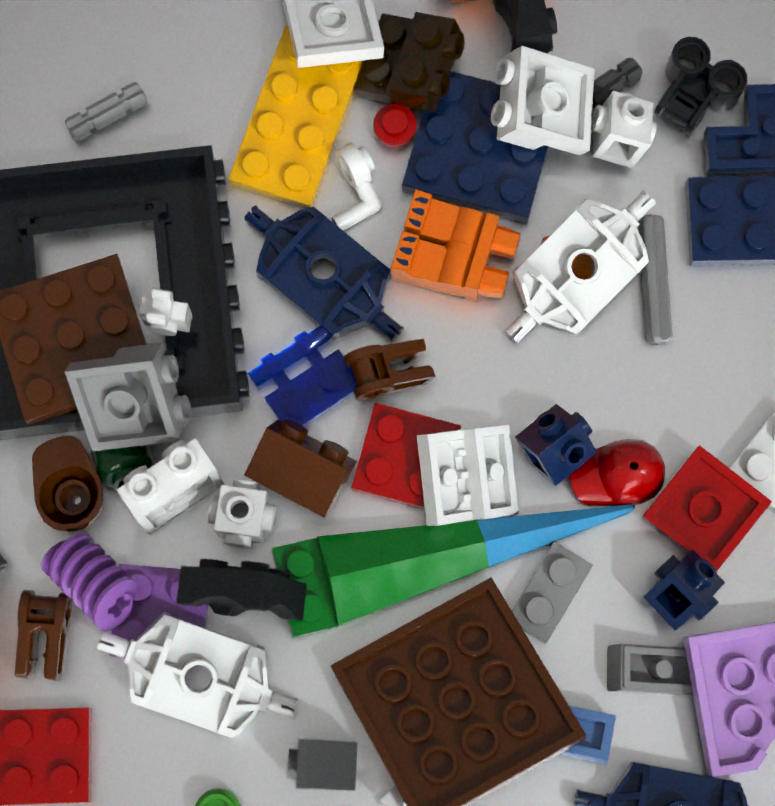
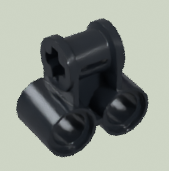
M697 37L682 38L674 45L665 67V75L671 85L654 110V114L657 116L664 114L684 127V133L688 136H691L708 109L715 112L731 110L737 104L747 84V73L738 62L722 60L714 66L709 64L711 51L708 45ZM678 59H691L697 67L686 68ZM715 82H727L733 91L724 92L716 86Z

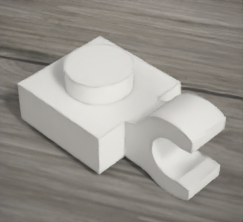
M153 288L151 293L153 298L142 296L139 315L144 324L150 326L149 330L151 332L175 336L177 330L190 331L192 313L188 303L174 301L172 291Z

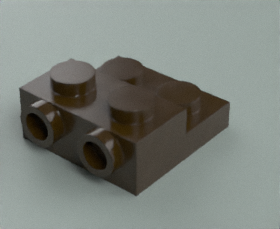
M415 12L413 19L382 13L378 24L384 44L383 58L364 60L353 90L358 97L400 104L436 113L440 99L444 98L448 93L450 73L455 59H459L464 50L465 38L455 19Z

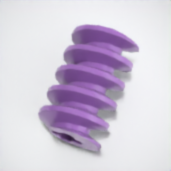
M76 534L65 541H60L46 552L41 561L42 570L50 576V579L58 587H61V590L71 598L72 602L79 609H82V612L90 620H93V623L100 630L108 631L115 629L126 620L133 608V599L138 591V583L132 577H127L126 571L121 566H116L115 560L110 555H105L104 549L99 544H94V540L89 534Z

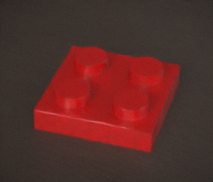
M375 403L351 490L425 510L417 435L460 430L461 425Z
M699 445L642 517L687 553L694 549L702 559L710 562L717 572L772 501Z
M92 708L0 710V805L92 802Z

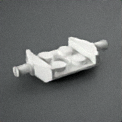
M642 190L635 200L626 209L624 208L621 211L597 201L583 200L579 207L519 267L512 271L525 308L523 309L524 313L504 331L509 336H512L511 338L516 343H519L535 324L541 325L544 323L572 334H578L649 262L645 244L637 229L639 225L637 221L656 204L655 200L650 198L641 206L650 196L647 192ZM581 253L589 255L595 265L593 274L585 280L577 278L573 274L571 267L573 259Z
M165 611L136 640L131 639L129 641L104 630L97 650L124 657V663L128 664L131 703L231 738L241 732L259 711L264 712L267 708L292 718L295 713L294 709H296L298 699L272 692V688L268 687L266 653L263 646L257 645L255 647L172 617L171 613ZM203 665L212 673L210 684L199 690L189 687L184 679L187 670L192 666Z

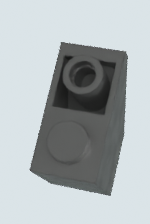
M298 739V749H289L288 778H296V788L355 791L358 743Z

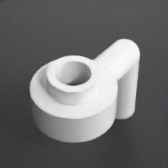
M352 142L334 152L342 174L361 199V202L331 217L332 222L343 231L377 213L382 206L381 200L371 183L370 171L375 169L372 158L363 146L357 148Z

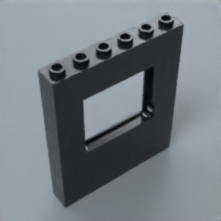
M212 145L0 170V291L37 279L33 235L153 221L160 289L172 291L173 300L188 303L192 313L189 332L177 330L175 336L165 335L167 350L165 353L166 355H173L174 352L178 362L179 378L175 385L179 396L186 395L189 398L191 417L243 411L242 398L250 397L247 371H239L237 355L245 354L242 327L234 328L232 312L240 311L237 285H229L228 270L235 269L234 250L232 242L224 243L223 234L224 227H231L228 201H220L218 186L226 185L223 159L215 160ZM0 341V440L85 430L78 409L31 425L25 422Z

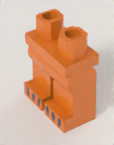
M415 189L404 224V231H402L392 262V280L445 294L462 296L464 299L477 302L479 295L503 298L509 272L488 266L491 254L514 260L521 234L499 225L500 216L490 213L484 214L475 209L445 203L433 199L432 194Z

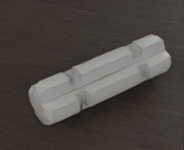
M133 82L121 89L123 93L117 95L114 92L86 107V113L81 115L80 112H77L66 118L65 125L75 141H81L92 135L90 130L96 128L99 131L127 116V110L132 109L134 112L145 106L147 98L141 86L137 82Z

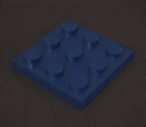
M451 71L448 93L444 98L440 99L436 113L423 110L402 182V191L414 194L415 189L432 194L433 199L528 223L548 146L543 145L533 150L497 140L498 127L491 123V112L495 103L500 100V85L492 81Z

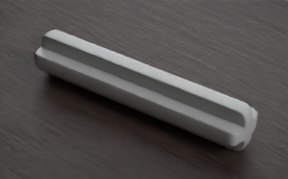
M646 215L638 221V231L645 244L649 262L641 269L646 339L650 343L659 344L666 343L673 338L665 227L662 216Z

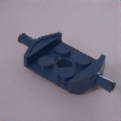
M256 205L251 208L252 213L247 212L244 220L261 232L265 239L257 264V277L262 281L264 279L328 331V336L331 339L335 340L367 325H374L391 342H394L397 339V335L399 336L402 333L404 327L383 312L384 306L382 304L391 270L315 207L301 209L282 221L277 218L275 222ZM319 259H328L335 264L336 271L330 278L318 279L311 273V266Z
M630 762L610 793H606L603 796L577 789L575 798L588 800L589 802L574 801V806H748L740 782L636 762Z

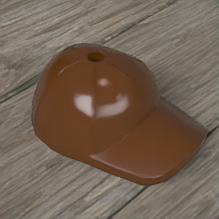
M61 436L38 446L32 455L35 504L43 521L51 528L65 532L79 531L90 526L98 518L103 508V488L100 477L82 442L74 436ZM77 497L81 498L79 504H75V499Z

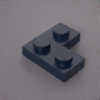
M775 84L747 85L743 93L746 126L706 127L704 131L706 174L775 172Z

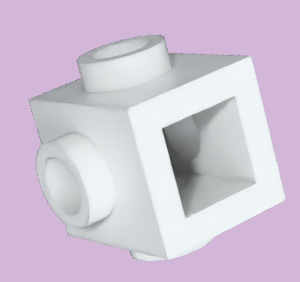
M613 90L603 105H597L592 113L591 131H594L592 157L633 168L651 146L655 137L657 125L656 122L652 121L653 102Z
M233 480V486L221 485L219 497H211L208 523L215 524L214 531L219 538H224L223 544L251 548V542L263 544L265 531L272 532L276 505L269 504L270 499L267 491L260 490L259 483ZM234 505H248V514L243 518H235L232 515Z

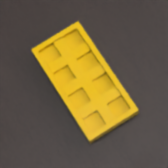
M285 25L228 179L229 185L302 209L313 207L353 97V88L364 60L297 68L289 27Z

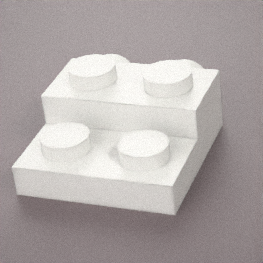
M520 46L503 56L494 70V82L500 85V100L495 103L491 112V123L498 127L497 140L533 150L545 145L577 155L590 151L595 68L524 46Z
M196 438L188 443L186 440L174 443L162 453L164 459L149 469L146 465L136 468L124 477V485L117 489V492L137 522L149 535L221 488V485H225L217 469Z

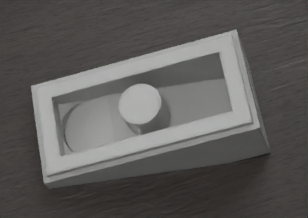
M636 644L609 645L607 649V690L611 692L693 695L685 648Z

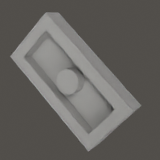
M554 541L512 610L524 632L546 644L593 565Z

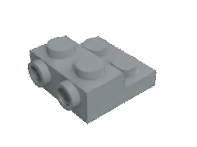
M163 343L119 348L114 357L71 362L65 370V375L92 451L178 442L186 424L191 420L189 398L186 395L179 396L175 385L179 378L177 359L174 355H166Z

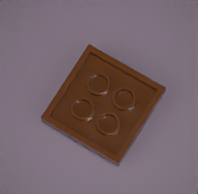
M118 254L0 291V341L23 417L28 425L77 410L65 375V370L71 362L114 357L119 348L147 345Z

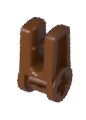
M424 339L382 346L370 345L347 353L343 359L346 367L352 369L357 386L354 390L356 400H371L388 393L423 386L432 381L436 376L433 367L429 365L415 368L410 366L408 369L398 371L393 370L390 366L398 363L406 365L426 352Z
M34 590L22 591L17 616L18 640L15 677L29 678L33 676L35 663L38 662V659H36L38 636L41 631H44L47 637L45 653L42 655L45 658L44 678L53 681L61 680L66 637L72 613V600L65 593H60L58 597L35 595ZM37 610H52L53 614H38Z

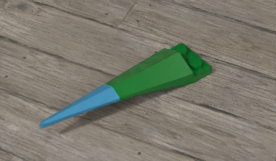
M620 505L463 521L439 526L424 525L317 536L314 539L274 547L271 552L275 569L291 571L290 579L307 584L303 621L288 620L291 637L293 639L336 629L458 579L551 544L554 541L556 542L629 514L635 506Z

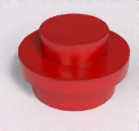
M386 105L375 115L373 122L374 133L377 139L387 146H403L410 142L416 133V118L413 112L403 105Z

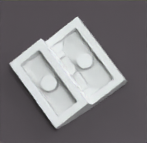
M509 424L417 435L427 526H439L519 514Z

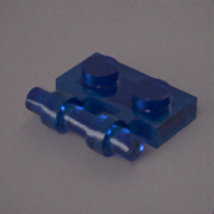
M322 326L317 327L308 334L306 331H303L293 338L295 341L293 344L276 355L269 353L260 359L261 365L247 373L256 387L261 386L270 379L273 380L278 389L264 397L276 418L282 422L288 419L306 427L352 397L354 390L357 388L352 369L346 367L343 359L344 356L339 349L325 358L318 351L317 348L331 340L330 335ZM305 357L311 367L290 380L284 370Z

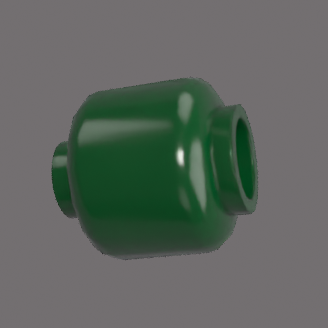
M150 445L99 451L91 450L93 462L101 482L108 487L114 488L116 491L124 485L123 479L130 472L144 465L148 469L155 465V458Z

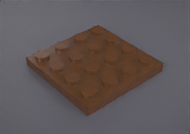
M492 577L330 665L406 806H469L586 740V733Z

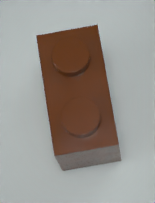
M288 419L283 420V422L276 420L266 428L244 476L325 518L335 507L357 461L347 456L349 452L343 446L328 440L322 443L308 436V430L301 424Z

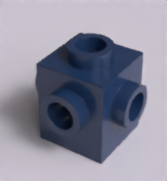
M557 404L539 415L533 423L515 436L532 467L555 486L597 453L589 438L592 429L587 421L578 412H574L571 415Z
M692 549L680 561L672 555L653 573L659 581L643 597L676 631L693 615L698 621L706 616L719 603L714 595L725 582L717 574L713 565L707 560L702 559Z

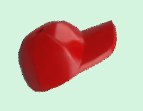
M624 439L597 448V453L569 475L572 491L579 502L584 505L634 506L654 498L662 489L665 480V464L655 446L644 440ZM631 463H635L637 465L636 470H632L630 468Z

